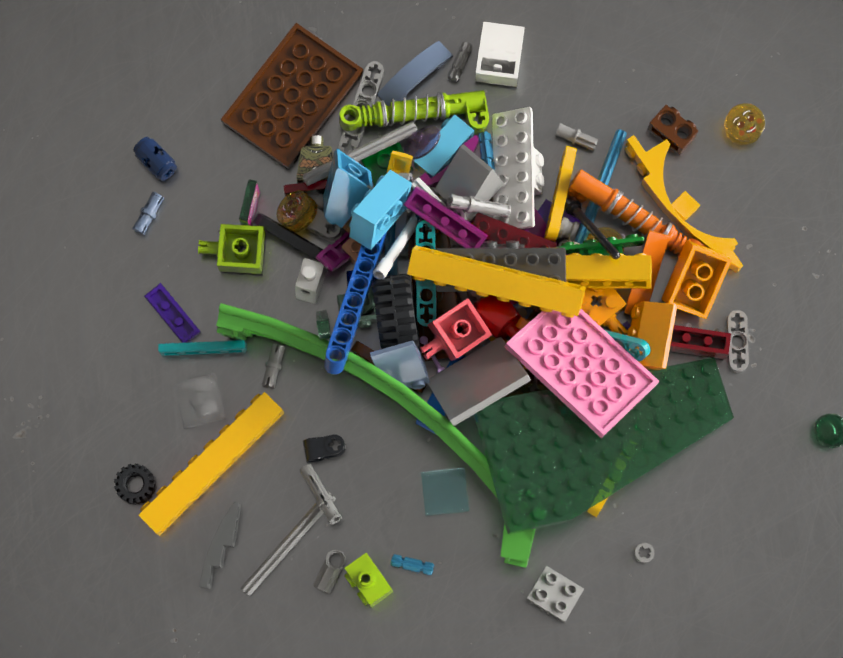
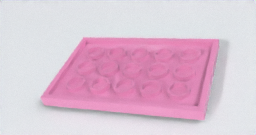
M582 309L579 315H574L573 318L562 316L559 311H541L504 346L600 438L610 431L659 383L657 378Z

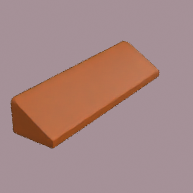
M652 230L648 231L642 254L651 256V289L631 288L624 310L625 314L631 315V310L636 303L650 302L670 237L669 235Z

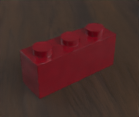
M674 325L669 351L726 359L729 355L731 333Z

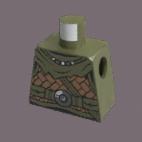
M311 136V146L301 148L297 183H304L303 174L332 161V147L323 146V136Z

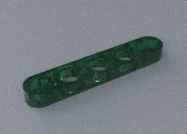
M327 310L316 311V322L320 340L331 338Z

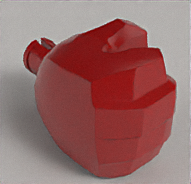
M488 295V297L480 298L473 304L492 333L490 337L498 338L501 336L504 339L509 336L512 338L520 331L515 325L521 316L510 301H500L497 299V296Z

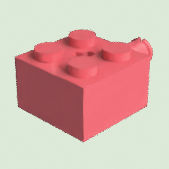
M467 298L428 324L435 339L420 347V351L423 353L430 349L429 352L423 355L428 360L443 349L450 360L453 361L490 337L492 333ZM461 326L463 330L461 333H458L456 330Z

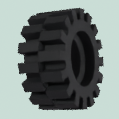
M136 463L135 465L128 464L127 467L121 468L120 473L117 472V478L114 479V488L117 491V495L129 504L138 505L139 503H145V500L152 497L151 494L155 492L154 486H156V482L154 481V476L143 465L141 466ZM132 476H139L143 480V487L138 492H130L127 488V481Z

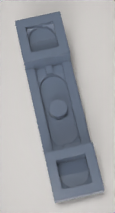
M440 41L434 43L396 73L378 92L377 96L387 106H390L392 99L402 101L404 97H407L408 92L435 69L441 68L453 55Z

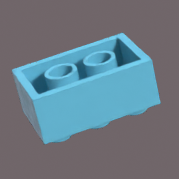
M389 170L385 176H380L376 186L372 190L369 189L364 195L360 204L356 203L352 208L349 237L371 250L407 209L403 204L410 196L412 182L392 170Z

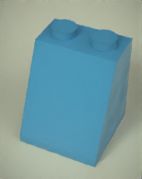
M339 149L334 151L323 195L325 219L330 224H336L342 228L351 218V210L354 205L362 202L366 192L369 189H373L371 171Z

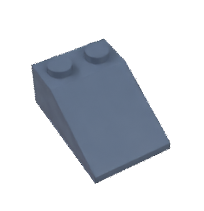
M413 340L370 352L376 367L403 383L409 389H420L425 387V384L430 383L425 360Z

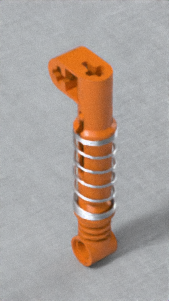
M582 169L576 173L569 184L567 193L569 197L574 196L581 203L587 199L600 206L606 214H613V219L619 218L622 220L623 225H630L632 231L638 230L644 237L647 236L649 230L669 235L666 249L669 247L668 250H673V253L677 254L678 258L686 240L706 247L694 238L686 239L687 236H682L681 232L678 233V230H676L675 225L668 222L666 225H662L663 217L657 218L652 215L653 211L649 213L643 209V205L638 206L633 202L634 199L629 200L624 197V192L622 193L617 188L612 189Z

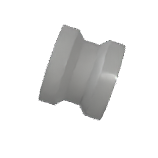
M564 217L557 237H565L569 242H573L580 222H571L568 218Z

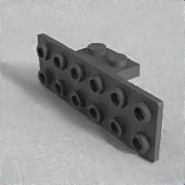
M485 241L480 248L436 249L437 251L566 282V249L564 247L525 248V244H519V241H506V244H497V241ZM446 284V286L436 285L437 292H476L469 289L467 291H459L454 288L455 286Z

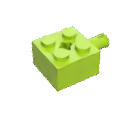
M221 224L218 242L199 240L198 254H217V267L220 272L262 274L266 234L264 227ZM241 246L245 247V249L242 252H238V250L241 249Z
M367 553L345 567L347 573L344 576L352 588L357 586L359 589L357 595L365 606L369 604L372 608L393 593L392 588Z

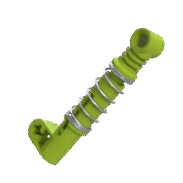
M484 90L449 95L444 92L437 93V96L428 97L426 94L425 98L417 99V96H415V99L406 100L405 97L402 101L392 99L390 106H387L383 100L372 104V107L366 105L365 108L363 105L361 109L359 106L346 105L340 111L339 124L343 130L353 131L358 127H362V124L364 127L367 124L372 126V123L379 127H386L387 123L389 126L397 122L403 125L405 121L415 123L416 120L421 119L425 122L428 118H433L436 121L438 117L442 120L447 119L451 115L464 114L466 124L474 129V135H479L488 126L489 112ZM474 112H480L478 116V122H480L481 124H478L477 121H474L476 117V113ZM352 115L355 117V120L347 121L344 117Z

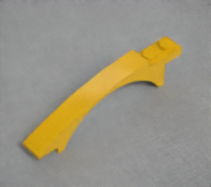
M634 135L628 138L625 144V151L631 159L634 158L639 173L642 176H646L643 178L641 185L662 212L688 238H694L703 243L707 248L723 253L732 259L729 269L736 273L739 272L743 265L733 251L735 246L738 245L736 239L715 237L695 229L679 216L670 203L663 180L664 160L670 147L669 141L666 139L645 152Z

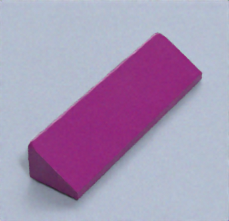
M418 186L414 188L403 204L464 248H480L488 237L487 234Z

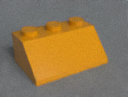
M643 301L636 303L631 310L632 321L627 335L643 339L649 344L650 354L642 361H638L649 372L666 369L677 305Z

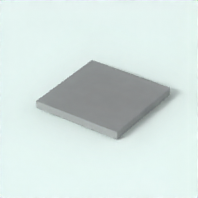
M501 336L429 378L430 383L428 385L453 426L531 380L517 358L504 347L506 343Z

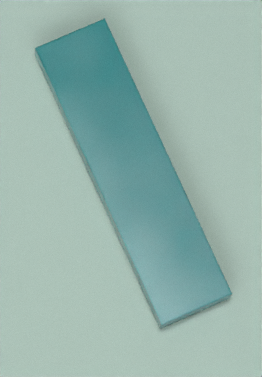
M245 340L158 344V351L162 356L246 353L247 344Z

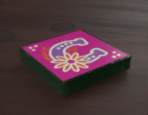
M249 179L239 216L241 225L253 226L260 197L259 186L255 180Z

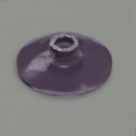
M429 125L415 131L407 140L404 146V153L413 156V160L424 157L438 144L441 136L440 130L436 126Z

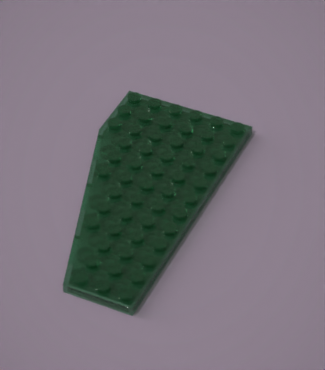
M715 357L666 366V369L648 370L659 380V383L602 438L549 389L501 398L475 413L474 417L507 533L512 534L571 521L731 421L734 416Z

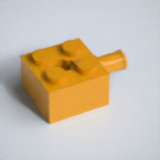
M586 288L581 309L601 328L607 326L612 332L627 334L628 330L616 318L625 309L627 303L614 288ZM592 301H595V302L598 301V302H599V306H598V305L592 306V305H591V304H592Z

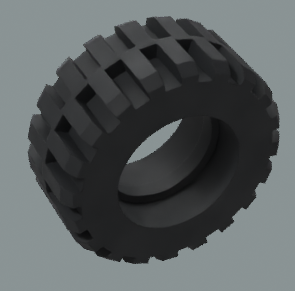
M398 274L386 276L380 280L374 279L373 294L381 349L413 340L420 351V338L410 275Z

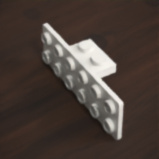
M531 107L495 113L492 115L494 171L503 181L504 185L494 194L493 202L510 205L511 213L508 218L493 216V218L520 229L531 228L535 226L534 195L542 194V186H544V177L542 175L544 158L533 147V111Z

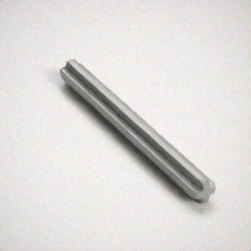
M410 122L346 153V155L358 162L417 133V127L414 122ZM332 161L303 174L305 184L309 186L327 177Z
M327 491V493L331 495L335 501V496L329 491ZM322 498L327 508H329L326 500ZM317 502L241 587L243 592L250 596L324 512L318 508Z

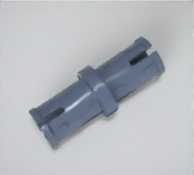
M156 192L151 193L144 208L142 207L140 210L141 214L134 224L133 230L145 235L149 224L156 218V212L164 197Z

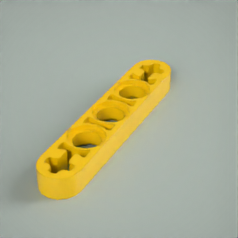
M567 145L562 155L544 236L545 239L553 242L556 241L559 233L577 148Z

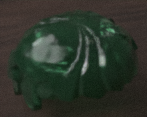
M830 413L819 417L814 427L817 441L827 448L841 447L843 445V417Z

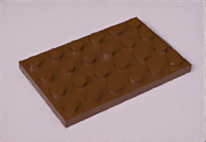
M295 23L221 118V122L289 169L300 155L301 148L308 145L311 141V136H315L361 76L363 68L298 23Z

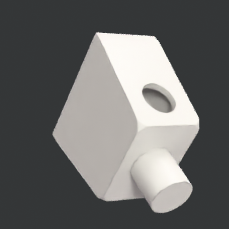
M307 258L303 259L295 285L296 299L317 304L327 272V268L323 264Z

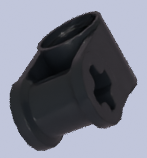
M337 434L303 440L307 463L339 457L346 451L345 441ZM334 441H337L338 444H341L337 447L338 450H334L332 447H330L334 445Z

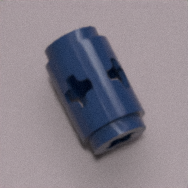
M144 137L135 145L133 151L136 158L157 179L160 178L164 181L174 174L177 169L175 160L154 139Z

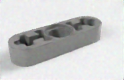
M734 310L728 315L726 320L727 333H731L729 355L727 356L728 367L734 373H741L749 364L748 325L746 314L741 310ZM737 315L738 319H742V322L738 325V331L731 332V330L736 329V323L731 320ZM740 336L743 339V346L735 347L732 344V338ZM732 351H744V353L739 354V360L744 362L740 368H737V364H733V361L737 358V353L732 354Z

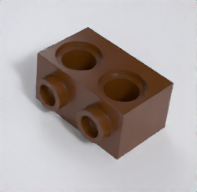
M665 105L648 126V130L660 140L665 141L667 139L670 143V148L679 155L695 139L698 133L697 127L690 120L686 121L680 116L677 109ZM667 118L671 121V124L664 125L661 119ZM680 131L685 132L687 138H680L677 133Z

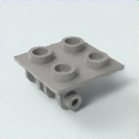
M546 566L527 600L530 601V604L533 603L540 607L542 611L545 610L547 614L550 613L558 618V621L561 620L565 623L584 588Z

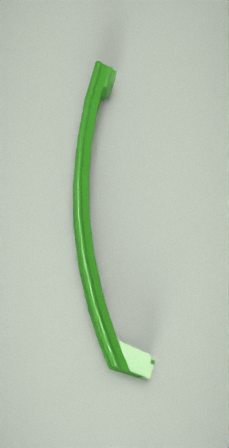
M220 304L216 325L217 333L237 340H246L247 337L252 338L254 334L278 341L325 361L326 350L329 344L328 340L275 318ZM349 352L344 371L362 379L387 395L434 431L476 472L506 508L501 557H505L504 563L526 568L538 519L521 496L493 463L442 414L403 383L362 357Z

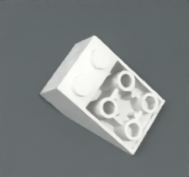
M483 22L475 82L517 87L525 27Z

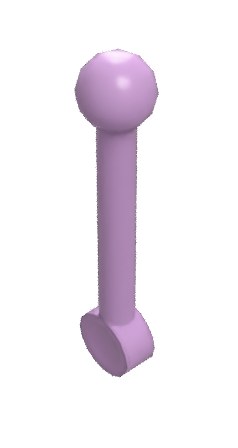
M422 336L419 341L421 344L426 345L428 338ZM435 355L431 356L434 364L438 369V374L445 368L441 367Z

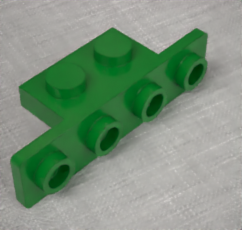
M638 234L627 235L625 239H617V237L607 238L621 254H623L622 248L642 246L645 241L644 236L638 237ZM594 239L585 240L583 244L574 245V242H565L559 246L566 249V255L572 253H579L581 255H591L594 253L609 255L601 244Z

